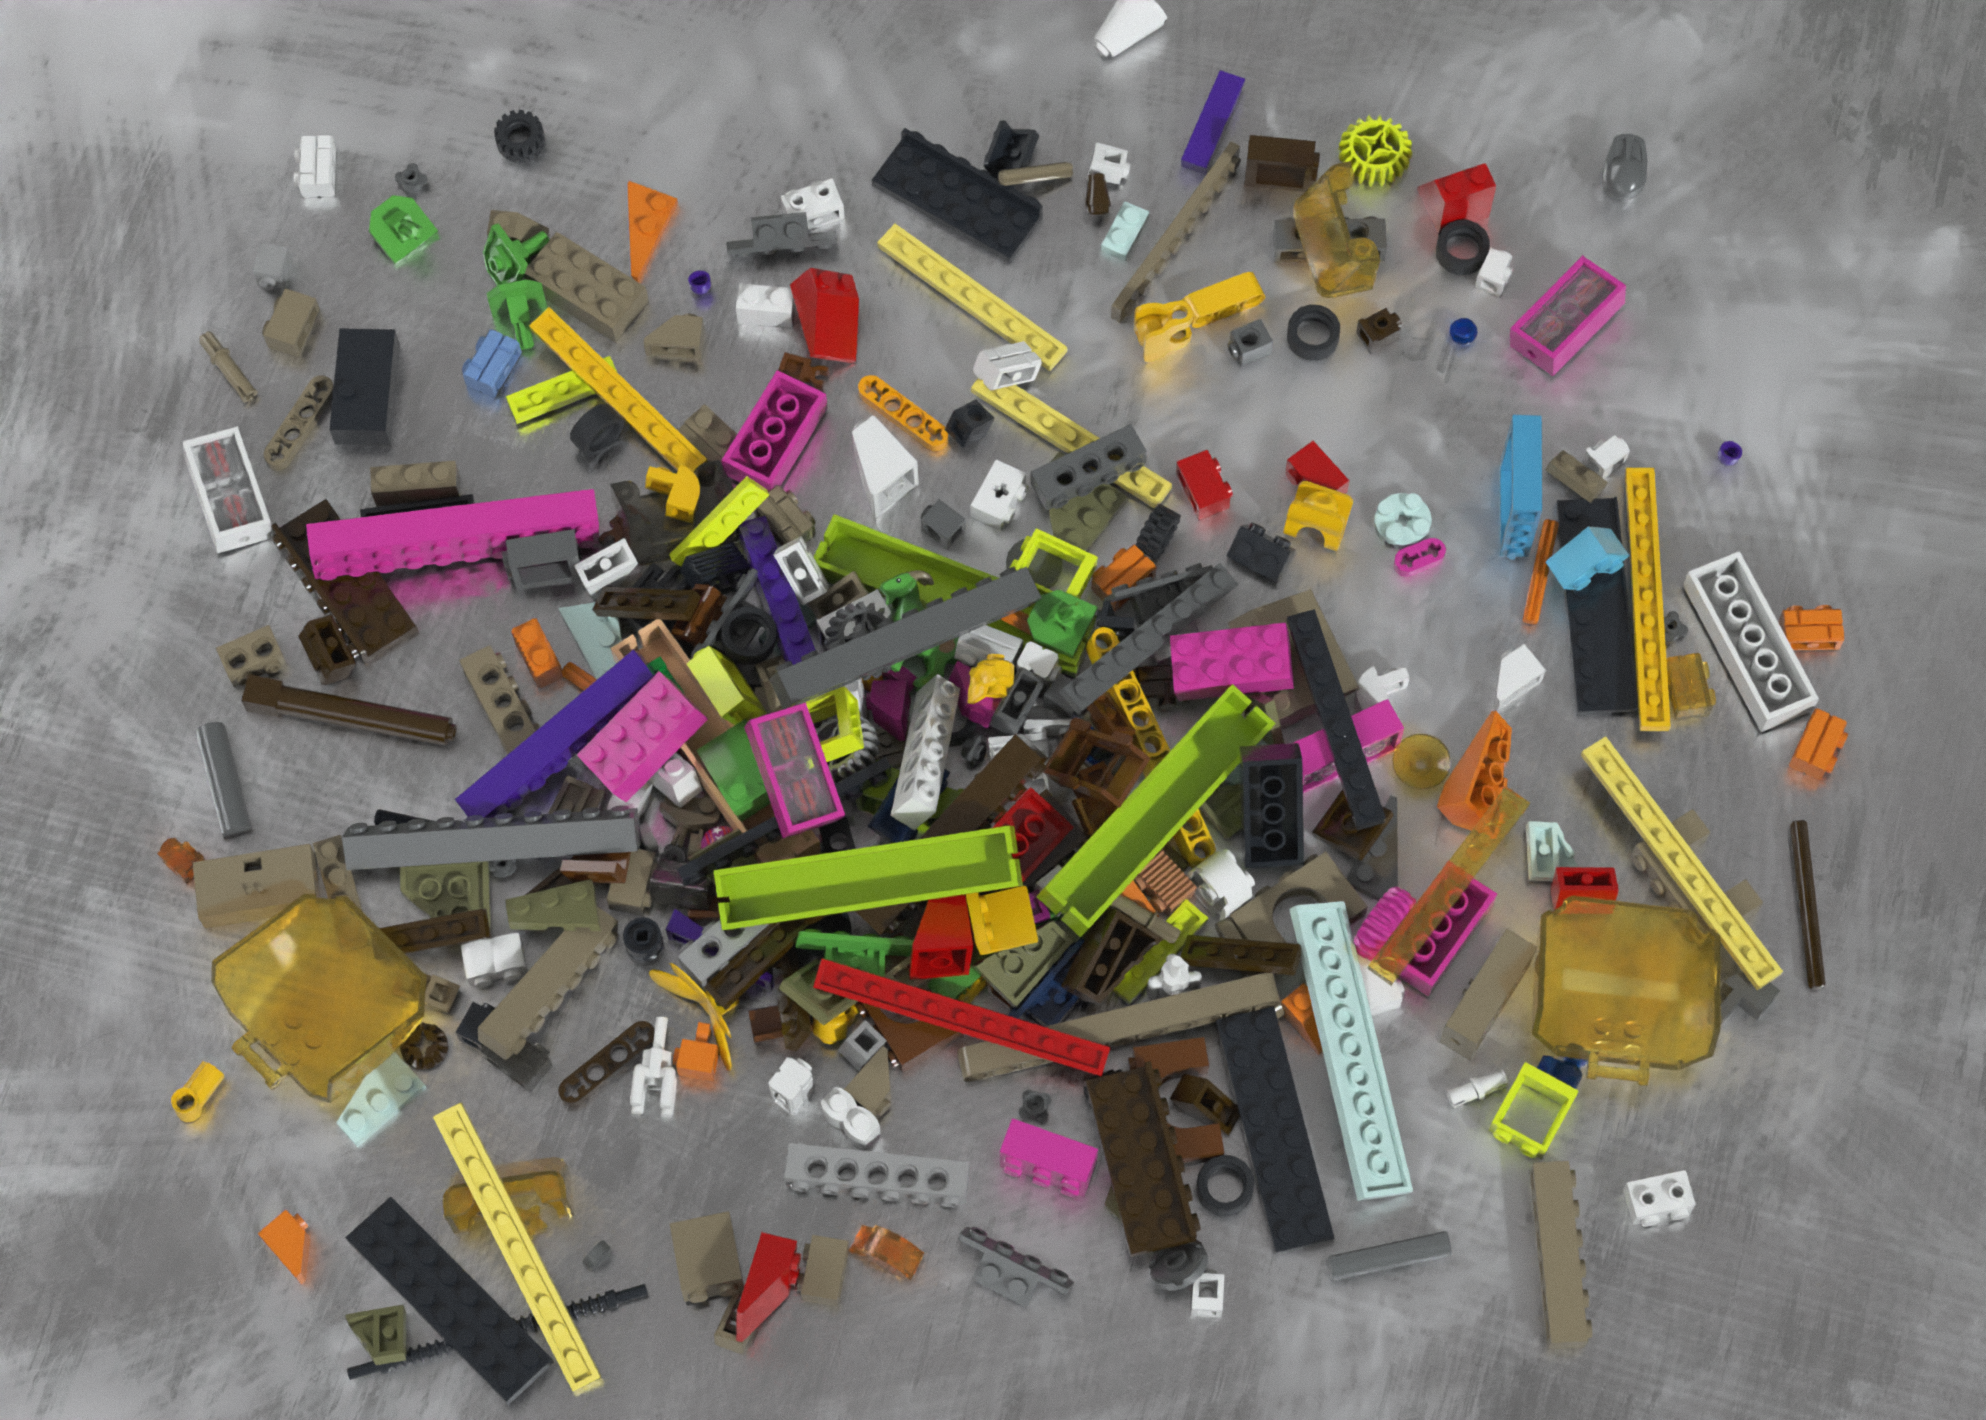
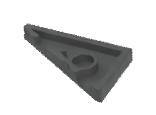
M1392 795L1389 797L1385 808L1392 811L1393 818L1362 861L1355 860L1346 877L1355 890L1377 901L1390 888L1398 887L1397 798Z

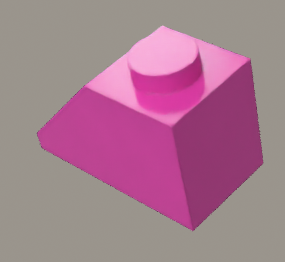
M957 661L948 681L960 688L957 703L959 710L963 716L969 718L972 722L988 728L1002 698L986 697L974 705L968 704V689L971 678L969 672L971 668Z
M907 680L873 681L871 693L866 695L867 710H872L875 723L897 740L905 741L911 706V696Z

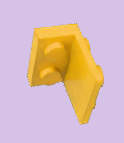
M1026 886L986 895H980L979 893L966 894L975 943L980 956L1038 942L1031 902Z

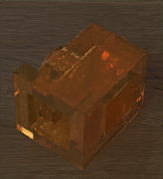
M175 837L167 839L157 853L161 861L186 885L194 879L192 862L205 860L204 856L197 852L187 841L181 844Z

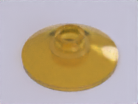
M1414 734L1406 737L1397 745L1392 763L1395 774L1404 784L1411 788L1423 790L1434 788L1446 779L1451 767V757L1447 747L1436 737L1428 734ZM1417 762H1423L1425 763L1426 767L1424 769H1419L1416 767L1415 764Z

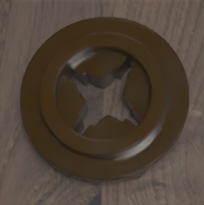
M422 1022L419 1025L410 1026V1029L402 1035L401 1055L405 1062L413 1068L420 1070L431 1069L440 1064L445 1058L448 1051L447 1037L444 1031L435 1024ZM422 1035L425 1036L428 1043H432L431 1046L426 1048L424 1057L420 1048L415 1047L421 1043Z

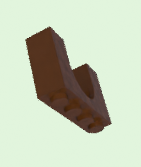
M899 932L898 934L894 935L893 937H895V936H904V935L902 934V932ZM885 955V974L907 957ZM859 1001L855 1004L861 1018L867 1017L872 1027L887 1040L884 1045L888 1049V1061L893 1068L898 1066L902 1073L964 1037L963 1033L924 1021L908 1024L898 1023L889 1019L878 1007Z
M1204 1037L1133 1047L1132 1057L1128 1058L1129 1070L1144 1067L1145 1062L1151 1061L1153 1069L1158 1068L1160 1072L1162 1086L1170 1080L1181 1078L1183 1074L1203 1075L1208 1074L1209 1070ZM1219 1123L1191 1128L1174 1126L1178 1143L1173 1144L1176 1156H1182L1184 1166L1206 1163L1213 1157L1224 1155Z

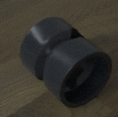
M645 917L635 918L624 928L623 941L632 962L640 966H651L662 958L665 950L661 930L655 921Z

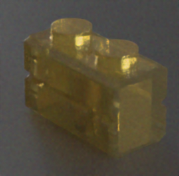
M1699 653L1668 657L1666 659L1668 691L1675 720L1680 721L1710 715L1713 706L1716 705V696L1714 689L1708 688L1707 679L1710 677L1708 663L1702 662L1701 654Z

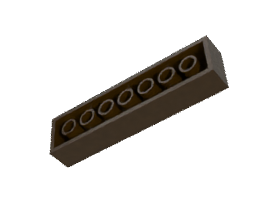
M1015 734L920 839L984 830L989 823L992 824L994 822L996 824L1007 812L1004 806L1009 801L1016 802L1027 790L1024 786L1029 779L1036 780L1046 770L1047 766L1044 763L1048 760V757L1023 734ZM925 901L858 910L855 912L878 934H892L893 932L896 933L905 924L907 919L904 916L907 912L916 911Z

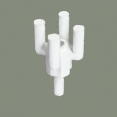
M1169 954L1161 968V975L1149 978L1147 995L1150 998H1156L1159 995V989H1163L1171 996L1184 993L1188 987L1189 991L1200 989L1202 975L1198 971L1188 972L1189 965L1180 956Z
M656 1017L653 1048L644 1050L642 1064H637L634 1067L629 1103L632 1105V1114H643L646 1088L653 1090L662 1089L660 1098L661 1116L673 1117L677 1079L675 1077L676 1071L671 1067L673 1053L664 1050L668 1018Z

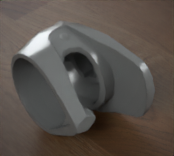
M1620 134L1613 139L1602 172V187L1605 193L1615 200H1630L1637 196L1645 186L1648 160L1643 138L1633 134Z

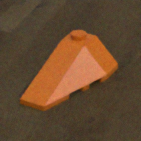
M1491 711L1444 784L1437 804V808L1453 825L1491 838L1497 837L1505 815L1506 804L1501 803L1502 789L1507 788L1508 781L1504 777V763L1509 761L1512 728L1497 711Z

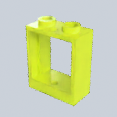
M1036 528L1032 537L1026 536L1021 546L1023 553L1019 560H1013L1010 568L1015 567L1016 570L1027 567L1028 569L1037 550L1040 548L1079 567L1066 593L1080 599L1097 568L1098 557ZM1035 583L1040 594L1043 595L1053 592L1052 590Z
M708 646L697 651L693 659L686 663L719 715L725 720L736 725L744 719L749 722L751 719L767 714L733 660Z
M845 686L806 702L813 724L837 715L840 734L820 742L826 762L864 748L858 700ZM811 758L803 761L806 770L814 768Z
M1525 1062L1488 1131L1492 1132L1493 1137L1505 1144L1510 1142L1520 1147L1519 1150L1524 1155L1533 1159L1536 1157L1543 1159L1579 1091ZM1522 1084L1562 1105L1542 1144L1501 1123Z

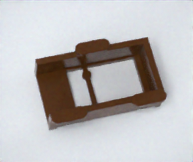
M1077 717L1073 718L1070 721L1068 731L1047 762V768L1043 773L1060 787L1075 790L1120 808L1151 758L1132 743L1133 737L1115 731L1110 736L1092 730V724L1089 721ZM1094 746L1115 753L1114 758L1095 785L1075 777ZM1119 757H1126L1107 789L1102 788L1104 781Z

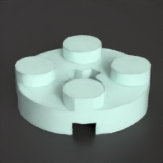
M1397 493L1388 496L1378 504L1374 517V528L1377 536L1384 543L1386 541L1392 544L1393 548L1404 549L1423 541L1428 535L1432 523L1428 506L1415 493ZM1399 516H1405L1409 519L1406 527H1403L1401 523H1396L1395 520Z

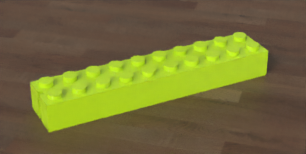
M835 514L824 533V541L820 542L813 556L827 582L836 584L852 571H855L868 593L878 589L882 598L886 597L880 591V585L883 582L901 573L916 570L925 571L933 578L934 584L923 586L917 581L920 601L924 609H927L926 604L935 599L942 598L943 601L951 599V594L959 589L966 587L970 591L976 588L975 584L985 578L991 577L992 581L998 579L996 576ZM896 598L891 603L893 608H897L899 600ZM1036 603L1020 611L1030 615ZM1095 615L1075 656L1070 658L1035 642L1031 635L1000 619L986 625L1022 639L1021 653L1030 641L1042 646V650L1047 648L1057 653L1059 657L1058 665L1062 667L1061 673L1073 678L1077 677L1085 659L1086 643L1095 630L1098 629L1096 624L1097 615Z
M1233 684L1127 797L1121 807L1115 810L1038 894L1037 898L1057 915L1061 911L1064 914L1061 920L1080 937L1239 765V747L1256 746L1276 724L1257 706L1244 718L1241 713L1252 701Z
M1003 826L713 870L717 897H729L730 902L718 903L722 930L1023 886L1019 859H1013L1012 854L1018 853L1014 826Z

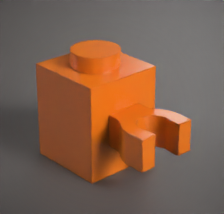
M698 1022L695 1041L682 1039L681 1047L675 1048L673 1065H676L679 1076L714 1082L720 1053L718 1045L709 1043L712 1033L710 1024Z

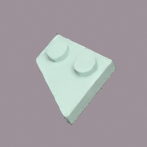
M1528 821L1525 827L1529 881L1552 882L1556 867H1578L1573 858L1575 853L1564 840V834L1557 822Z

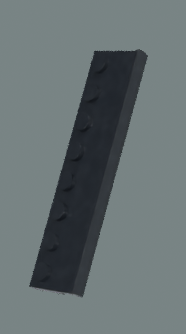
M1617 497L1594 499L1591 503L1586 499L1556 501L1560 549L1587 527L1609 528L1622 544ZM1623 565L1622 568L1612 574H1594L1590 578L1591 582L1581 590L1564 589L1576 716L1611 715L1612 712L1634 714V712L1639 710L1625 566Z

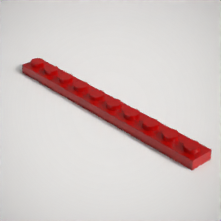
M824 958L821 959L813 988L1099 1076L1103 1074L1110 1051V1046Z

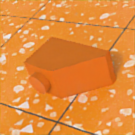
M1303 983L1281 1001L1285 1014L1283 1017L1311 1048L1320 1055L1323 1051L1308 987Z
M284 1210L264 1227L258 1235L299 1283L302 1284L306 1281L310 1237L305 1230L309 1226L298 1213L292 1216L287 1210Z

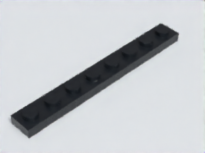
M1313 609L1287 616L1286 622L1356 829L1361 830L1383 824L1386 821V817L1316 611Z
M884 757L836 783L835 787L840 802L842 803L846 800L852 802L861 797L866 789L872 786L878 788L887 783L889 777H891V765L887 758ZM776 817L770 818L677 868L678 879L682 886L686 887L690 884L691 886H696L707 878L706 875L714 872L713 870L727 869L732 866V861L742 856L748 858L757 853L760 846L768 842L774 844L783 839Z

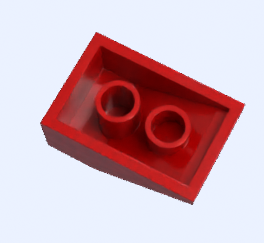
M809 268L793 281L790 287L810 357L854 363L857 353L859 297L853 276L845 273Z
M1030 787L992 828L1014 826L1018 853L1012 854L1013 859H1019L1023 883L1074 826Z
M761 1232L736 1312V1341L743 1342L788 1297L791 1285L797 1286L798 1277L801 1272V1268H799L801 1253H797V1240Z

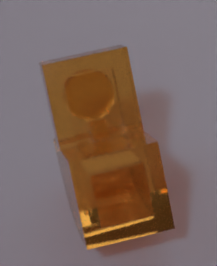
M862 1225L848 1251L857 1258L877 1263L889 1274L909 1280L912 1279L924 1255V1252L905 1238L877 1225L874 1228Z

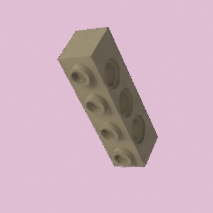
M488 645L460 659L459 662L508 755L537 731L540 726L538 722L532 724L528 717L532 715V711L525 699L519 700L516 692L520 691L514 677L512 675L506 676L503 669L507 665L501 653L495 654L491 646ZM491 676L498 677L497 681L492 684L485 683L486 679ZM502 700L511 701L506 707L497 706ZM514 724H523L522 729L519 731L510 730Z

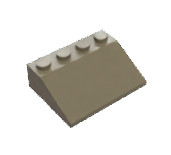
M1311 589L1252 609L1228 622L1230 629L1286 623L1287 625V616L1315 609L1344 696L1346 697L1360 689ZM1290 631L1294 689L1261 692L1275 701L1280 726L1283 729L1317 712Z

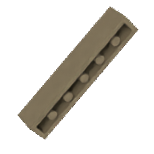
M597 906L601 931H591L588 927H576L575 931H563L478 1027V1041L506 1061L513 1053L518 1054L524 1047L526 1038L530 1033H536L542 1027L545 1016L550 1011L554 1012L559 1008L569 989L573 991L582 980V974L588 968L591 970L596 966L606 947L610 949L619 938L618 920Z
M1569 1161L1532 1163L1529 1174L1547 1349L1584 1348L1588 1338H1592L1591 1320H1586L1585 1308H1589L1588 1290L1583 1289L1582 1278L1586 1277V1266L1584 1259L1579 1258L1578 1249L1583 1246L1581 1229H1576L1575 1218H1579L1578 1200H1573L1572 1188H1576L1575 1170H1570Z

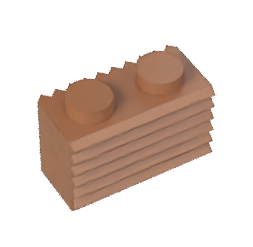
M1162 849L1133 880L1141 891L1144 890L1151 898L1149 901L1152 907L1159 913L1164 912L1168 917L1186 899L1192 898L1197 889L1192 880L1177 867L1176 863Z

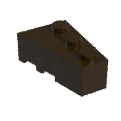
M1106 909L1092 925L1061 987L1083 1001L1100 1004L1125 978L1124 975L1135 964L1138 965L1144 959L1143 956L1163 939L1118 910Z

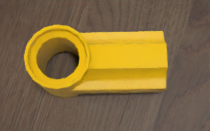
M202 1061L183 1088L176 1090L171 1097V1104L177 1117L186 1123L196 1121L202 1114L204 1104L224 1079V1074L212 1064ZM194 1101L189 1109H180L183 1102Z

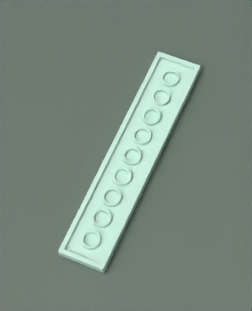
M1345 902L1296 905L1289 910L1297 944L1301 946V961L1357 1201L1413 1192L1412 1183Z

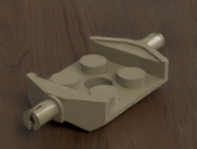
M708 793L702 798H692L681 808L667 796L664 802H661L659 805L660 812L664 817L676 826L675 834L670 843L673 846L678 844L680 848L683 847L687 833L690 834L691 831L699 832L700 829L703 832H707L709 829L717 826L721 816L720 810Z

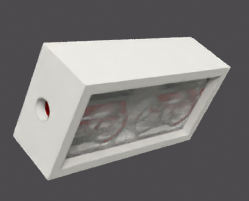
M238 426L182 441L184 457L217 553L271 539V521Z

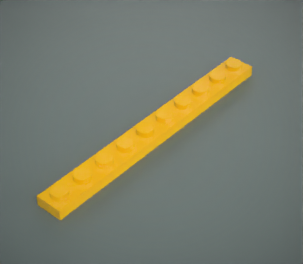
M1626 468L1624 474L1640 731H1669L1671 724L1654 468Z

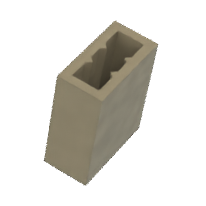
M729 1211L669 1223L684 1302L699 1303L711 1296L721 1295L727 1297L737 1294L739 1290H744L734 1229Z

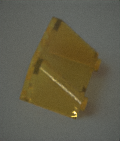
M1350 161L1331 166L1295 201L1293 216L1315 289L1319 295L1325 298H1335L1372 290L1380 263L1379 253L1373 241L1367 238H1350L1341 205L1347 204L1346 190L1352 186L1354 181V172Z
M547 1157L494 1165L509 1196L536 1192L541 1199L542 1205L554 1207L559 1218L575 1216L570 1172L563 1159ZM461 1171L455 1172L451 1176L443 1195L444 1217L454 1234L469 1232V1223L476 1215H482Z

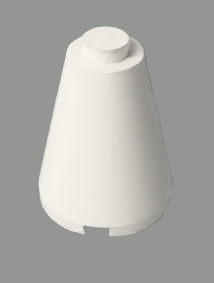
M1117 0L1094 37L1096 42L1094 48L1104 58L1107 55L1113 58L1162 27L1167 22V16L1154 0Z

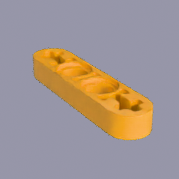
M868 375L860 380L858 391L863 402L927 449L938 452L946 448L948 433L944 430L945 426L879 377ZM866 386L869 388L876 386V393L873 391L866 393ZM889 400H896L900 403V407L895 411H889L885 408V403ZM914 415L920 417L922 423L917 427H911L906 423V420ZM938 433L941 434V440L935 439L931 441V434L935 436Z

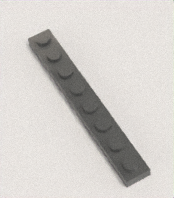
M1219 563L1062 688L1059 693L1074 711L1079 714L1169 642L1170 636L1179 634L1239 584L1224 566Z

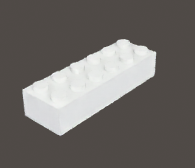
M1740 551L1689 571L1683 587L1760 732L1812 712L1819 697Z

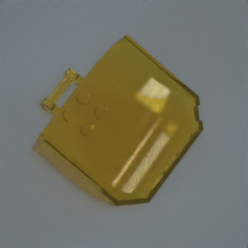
M304 893L212 961L211 982L229 1015L247 1032L234 1042L231 1049L238 1056L242 1055L266 1080L265 1084L271 1090L278 1088L290 1076L309 1097L331 1103L386 1061L408 1039L424 1017L427 976L347 896H336L335 899L316 898V894ZM256 1042L280 1068L274 1071L250 1046Z
M1570 896L1563 901L1562 906L1552 912L1548 910L1541 914L1534 967L1531 1034L1555 1055L1587 1060L1586 1079L1596 1080L1597 1077L1633 1081L1641 1086L1648 1085L1649 1067L1678 1071L1714 1055L1721 1029L1720 935L1713 929L1708 931L1698 922V916L1693 911L1681 908ZM1598 1061L1639 1066V1070L1598 1065Z

